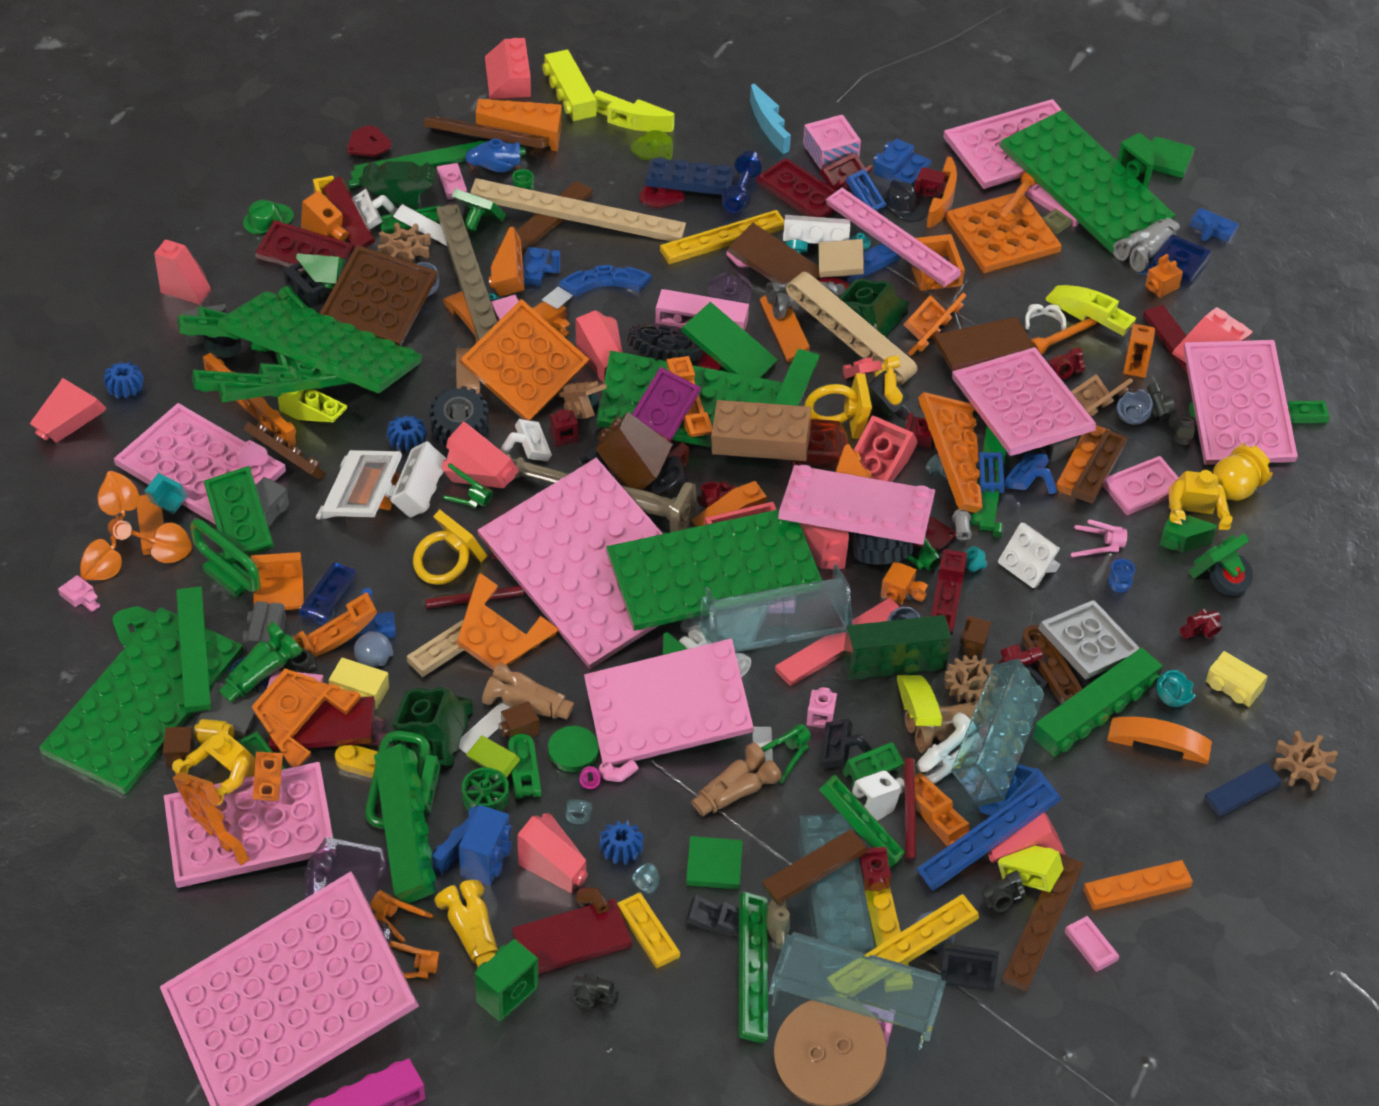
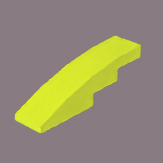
M897 675L904 709L908 710L910 718H914L915 726H941L942 715L933 690L927 680L922 675Z

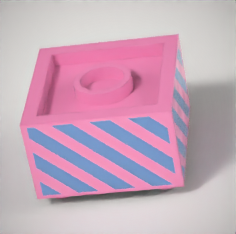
M843 115L804 125L803 145L821 170L855 152L859 157L861 140Z

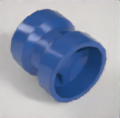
M1117 559L1112 563L1108 578V585L1112 590L1120 593L1130 590L1135 574L1134 564L1127 559Z

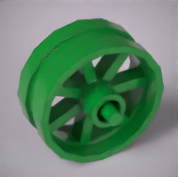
M493 768L472 770L465 776L462 782V801L465 808L469 811L474 806L482 805L494 810L503 811L509 802V783L506 776ZM471 786L477 789L467 791ZM503 787L505 792L501 793L495 790ZM471 797H478L476 801L470 799ZM492 797L498 800L493 802Z

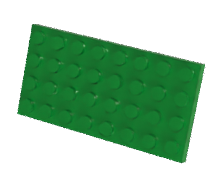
M1063 110L1000 142L999 147L1024 171L1032 176L1044 190L1112 254L1115 248L1113 245L1118 240L1129 238L1131 234L1146 229L1160 219L1171 218L1174 220L1176 216Z
M272 292L261 293L218 320V329L376 393H380L419 365L422 360V354L415 352L412 348L399 346L392 340L375 336L372 332H363L356 329L352 324L341 323L332 316H324L315 312L312 308H300L294 301L279 298Z
M610 350L604 380L607 388L602 391L596 426L609 428L616 417L621 418L626 412L632 414L659 368L662 367L667 370L666 361L659 359L656 361L654 358ZM693 366L695 373L694 382L695 385L701 387L699 397L704 413L708 412L712 428L717 400L774 404L783 382ZM683 423L672 439L712 447V434L690 437Z
M780 509L606 546V553L633 631L823 589V581L800 524L798 522L778 519Z
M161 607L155 612L39 747L41 754L125 795L163 750L165 727H182L194 713H185L178 615ZM205 628L211 692L215 683L222 679L241 656L244 648L242 644Z

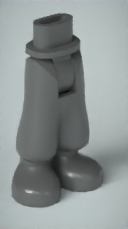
M830 281L829 283L820 282L838 298L845 291L843 284H834ZM769 282L766 285V298L769 304L773 303L775 319H782L786 315L788 307L793 311L805 310L788 295L786 285L789 282L785 284Z

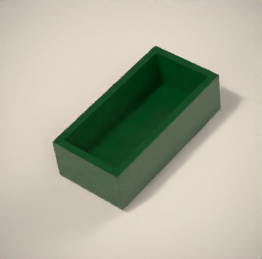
M945 615L847 625L843 659L849 680L946 669L951 644V635Z

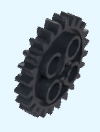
M644 323V325L637 324V326L633 325L632 328H629L628 345L632 346L633 350H639V354H646L647 358L654 357L656 361L658 359L667 361V359L689 356L691 361L698 359L700 347L684 333H681L680 329L674 330L671 326L667 327L663 324L657 326L654 323L652 325Z

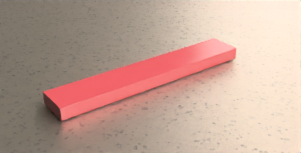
M888 598L777 664L775 671L790 687L843 656L847 625L887 621L889 614L899 606L891 598Z

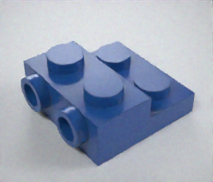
M896 138L893 142L888 141L884 147V152L882 154L877 153L874 157V174L890 182L893 180L907 182L914 187L921 167L930 169L932 160L914 153L913 145Z

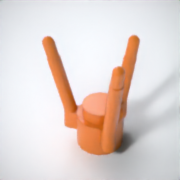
M383 890L375 894L370 904L371 909L375 911V918L401 943L405 942V938L385 918L386 916L392 917L398 907L415 914L430 919L433 918L432 913L400 901Z
M387 941L390 947L416 954L414 967L419 968V971L403 973L406 979L416 977L428 979L429 973L436 974L439 960L438 951L422 950L395 941Z

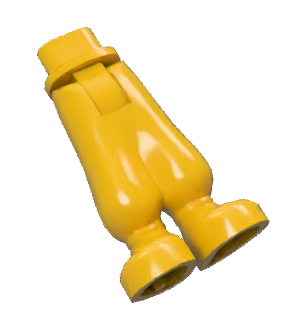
M466 880L460 884L459 890L467 906L462 904L455 885L439 892L435 896L434 901L437 908L448 910L447 916L452 927L458 934L472 963L479 966L493 958L498 948L491 929L487 906L480 898L484 893V886L479 880Z

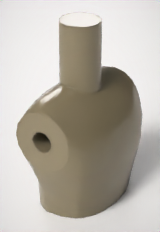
M772 900L767 909V930L770 937L776 942V948L783 950L787 947L786 939L790 928V913L786 901L777 905Z

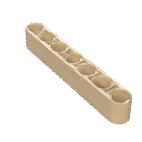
M801 272L786 285L788 295L863 359L873 357V362L881 360V364H884L885 358L899 356L900 367L893 369L899 386H902L917 372V365L910 357L809 273Z

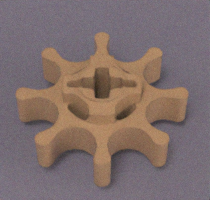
M395 223V233L386 234L383 231L379 233L380 243H382V245H378V252L414 264L415 256L430 257L429 247L425 245H431V234L419 235V226L416 223L413 224L410 230L401 229L399 223Z
M1296 731L1292 739L1294 745H1288L1282 740L1278 741L1275 751L1283 754L1286 758H1277L1274 770L1287 769L1292 773L1288 785L1294 786L1297 779L1303 778L1309 781L1311 790L1315 791L1320 781L1317 776H1323L1329 781H1333L1336 769L1327 766L1326 763H1335L1338 752H1324L1319 748L1323 736L1318 735L1315 742L1308 743L1301 738V732Z

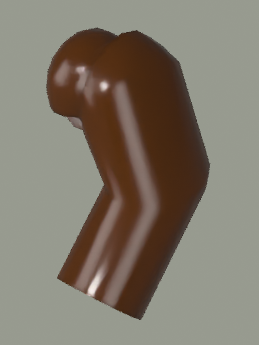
M584 887L576 893V900L582 907H585V903L588 905L592 903L599 914L609 909L607 901L597 887Z

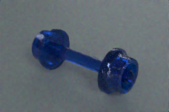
M745 151L736 158L734 165L740 174V178L736 186L725 188L722 194L723 206L729 212L739 213L750 203V195L744 189L748 178L757 177L762 171V160L756 152Z

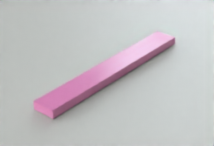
M839 189L826 199L827 205L942 286L946 287L961 275L959 268L845 189Z

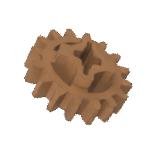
M964 655L963 661L956 658L954 665H948L944 679L946 681L945 688L950 689V696H958V702H961L963 699L967 700V703H971V701L981 702V699L989 702L990 695L995 696L999 687V672L993 671L994 664L986 665L985 658L978 661L977 656L974 655L973 659L969 660Z

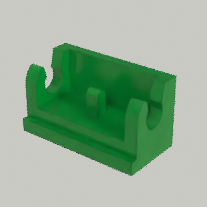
M891 742L848 759L843 773L845 777H852L853 783H851V786L853 788L856 780L881 771L895 772L904 766V762L894 743Z

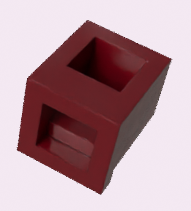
M921 167L916 179V195L918 197L923 195L940 199L948 183L945 182L946 173Z
M561 409L556 414L550 415L549 432L556 447L578 442V422L573 410ZM569 431L570 433L568 435L560 436V432Z
M909 412L905 429L914 433L918 441L916 447L930 450L934 440L926 419L914 417V413Z
M887 847L867 848V852L858 859L863 890L880 891L888 889L890 887L891 873L887 857Z

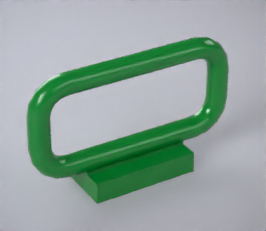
M194 519L190 524L193 543L199 552L209 559V561L202 565L203 571L235 597L245 590L257 592L261 587L258 568L253 560L201 519ZM201 532L244 565L248 573L235 562L228 563L222 552L217 554L204 542Z
M392 731L382 738L378 753L390 748V745L395 741L411 742L419 745L420 753L417 772L421 780L420 792L425 804L424 813L430 814L441 766L437 756L430 755V744L423 735L408 731ZM375 766L365 808V816L373 827L385 829L383 818H379L376 815L379 787Z

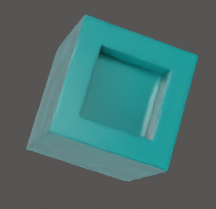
M160 473L155 476L144 491L152 504L171 514H174L187 498V494L180 483Z

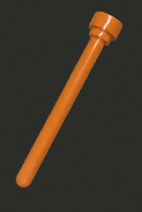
M1026 171L1021 177L1022 184L1000 211L999 217L1001 219L1007 218L1029 187L1037 184Z
M1088 318L1047 338L1036 337L1031 341L1042 355L1049 346L1099 322Z

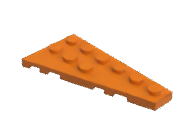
M923 392L918 399L948 478L949 486L956 500V505L959 510L977 513L982 508L981 487L977 484L980 470L976 468L979 456L977 435L973 429L976 426V419L972 415L975 408L971 403Z

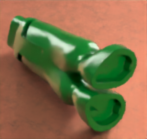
M274 622L267 625L270 640L268 642L260 641L255 645L250 653L233 669L228 678L225 679L226 684L218 690L230 703L238 696L244 697L246 693L250 692L266 677L283 668L288 659L295 658L303 652L297 642L290 635H285Z

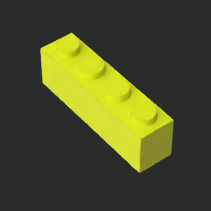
M569 50L545 54V63L542 64L544 75L549 77L552 89L555 88L558 100L562 101L565 113L570 115L572 121L596 116V98Z

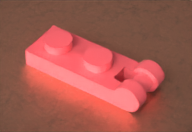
M873 357L853 362L854 366H851V364L843 366L845 379L855 377L856 373L869 375L882 370L881 360L873 362Z

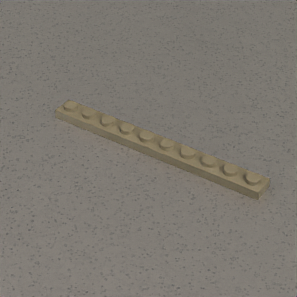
M458 204L436 207L437 217L479 341L497 323Z

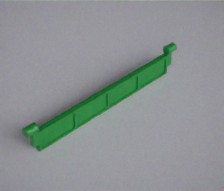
M492 139L375 161L374 163L381 166L386 161L414 162L421 167L428 162L433 167L465 162V155L468 150ZM522 146L520 147V155H525V147ZM369 163L355 165L354 171H350L352 180H348L350 189L361 187L360 181L363 169Z
M987 426L982 452H1002L1004 469L1006 450ZM984 458L985 483H989L988 458ZM993 458L994 483H999L998 460ZM980 477L978 478V481H977V484H978L979 486H980ZM985 489V492H981L982 508L977 513L972 512L971 524L979 525V530L993 531V536L999 538L1002 536L1004 528L1002 523H995L999 489H995L994 492H990V489Z

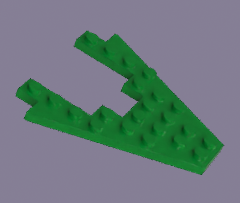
M198 306L197 316L178 315L177 325L181 334L187 336L206 335L210 338L221 336L235 340L241 339V337L217 328L218 320L228 313ZM250 342L252 350L258 352L273 351ZM277 352L275 354L279 365L260 363L259 374L193 370L192 372L194 389L202 392L219 391L221 402L269 395L280 397L283 393L322 389L351 382Z

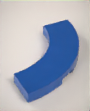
M613 265L595 266V269L584 272L580 270L567 276L559 282V287L576 298L588 290L603 286H619L639 293L652 281V275L626 266V269L613 268Z

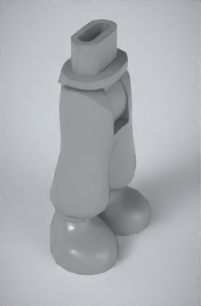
M1171 218L1160 219L1146 229L1131 234L1129 238L1115 242L1113 254L1120 261H1124L1130 256L1131 267L1137 272H1142L1148 267L1149 258L1154 257L1176 235L1180 225Z

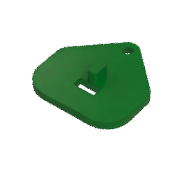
M138 606L118 611L113 616V625L120 644L126 647L155 613ZM128 625H133L134 632L129 631Z

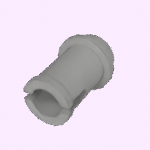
M959 509L954 512L952 521L956 527V538L960 541H966L972 536L969 523L971 515L968 511Z

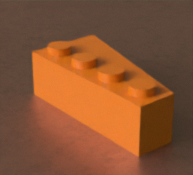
M478 99L476 124L549 137L550 150L558 152L562 126V105Z

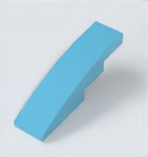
M752 84L750 103L761 129L782 154L789 152L791 135L784 129L785 120L778 115L779 105L757 85Z

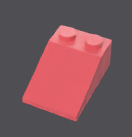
M1216 307L1194 327L1174 349L1172 354L1186 363L1183 350L1185 343L1249 341L1253 331L1229 316L1225 311Z
M872 415L854 450H857L863 468L870 471L873 479L893 482L908 463L918 441L913 432Z

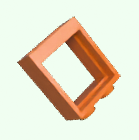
M952 234L915 238L941 257L948 256L950 263L959 268L961 272L958 278L944 287L911 264L920 291L963 286L965 269Z

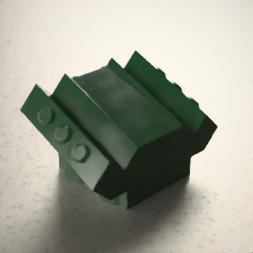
M372 161L364 167L360 184L376 194L377 198L385 195L397 209L404 205L412 210H417L421 203L420 194L434 183L436 168L428 162L419 167L414 162L386 161L381 166H378ZM383 205L379 207L380 210H387Z
M855 279L839 297L840 300L886 338H888V334L893 327L901 322L902 313L908 314L910 303L896 295L892 283L887 281H869L868 279Z
M436 687L432 690L414 688L405 691L392 727L395 731H408L423 735L430 744V755L437 756L440 765H454L453 752L459 751L461 737L466 727H468L467 715L473 714L472 699L455 696L451 689H445L444 687ZM404 741L393 742V746L401 743L410 750H413L418 759L420 753L418 744Z

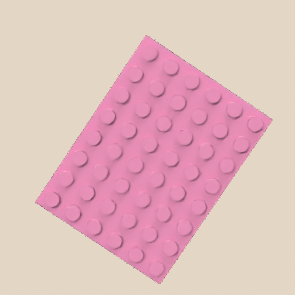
M597 458L478 529L479 537L547 619L558 628L561 636L590 670L658 627L654 626L633 631L606 553V546L661 535L663 533Z
M352 872L347 873L160 986L210 1106H255L419 1007Z

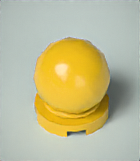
M1242 443L1234 448L1229 456L1221 459L1216 464L1212 474L1218 476V484L1224 487L1226 500L1239 501L1251 496L1257 487H1261L1271 480L1273 472L1269 471L1268 464L1270 460L1261 449L1255 445L1249 447Z

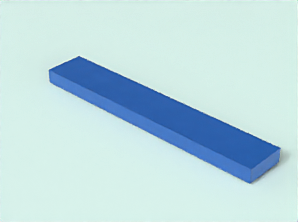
M1046 778L1042 779L916 870L933 892L1061 801L1060 795Z

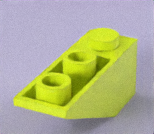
M315 389L283 393L282 396L278 397L279 411L296 420L334 422L347 409V405Z

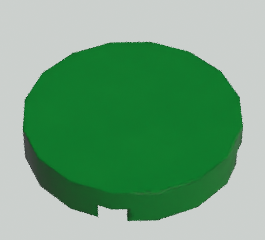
M568 726L559 729L550 737L548 743L549 759L562 771L571 773L581 772L585 767L593 765L597 761L599 755L598 739L593 732L584 727Z

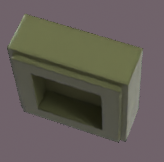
M1057 209L1042 218L1056 235L1071 226L1072 223L1071 218Z

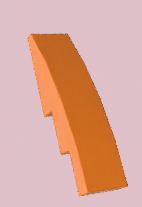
M921 772L916 774L915 809L948 847L969 832V823L953 809V801Z

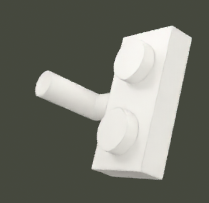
M367 189L353 197L369 229L382 222L377 210L380 206L383 205L390 214H395L398 210L385 195H381L373 200Z
M519 419L515 424L518 433H510L500 450L507 454L515 442L522 443L528 459L548 462L552 454L539 422Z

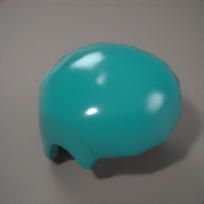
M1168 670L1157 680V694L1160 700L1170 707L1185 706L1196 696V694L1192 693L1194 683L1178 670Z

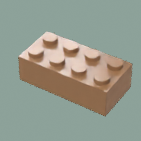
M717 400L711 435L712 454L806 461L811 428V407Z

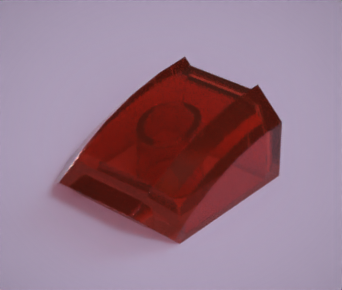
M811 419L806 461L791 460L790 464L815 465L840 460L844 446L848 444L847 434L841 422Z

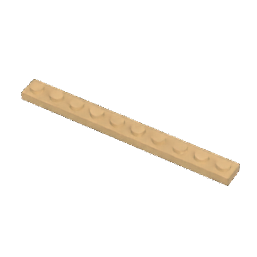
M477 178L470 194L493 201L496 205L670 242L682 239L686 227L685 222Z

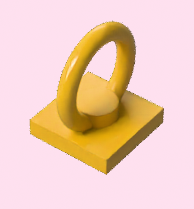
M856 373L851 388L841 384H830L814 390L807 397L804 405L811 407V421L820 425H837L849 420L852 439H860L872 409L865 374ZM842 394L846 396L844 412L841 414L822 416L817 414L813 407L815 402L825 395Z
M439 510L433 517L443 531H437L426 536L418 544L413 555V566L416 574L423 581L433 585L447 584L458 578L468 564L469 554L480 562L488 556L472 534ZM444 540L452 549L459 553V560L456 566L446 574H430L423 566V555L430 545Z

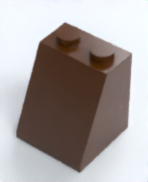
M626 412L621 418L616 417L609 428L605 427L597 437L600 441L596 450L621 485L643 490L658 477L672 444L629 412Z

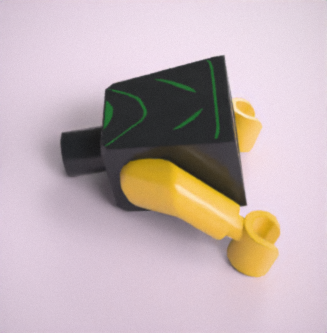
M890 356L885 358L884 364H881L882 370L873 373L874 380L868 385L870 400L887 418L895 413L905 422L908 419L909 412H913L904 404L909 399L908 394L896 382V373H894L893 369L900 367L899 356Z

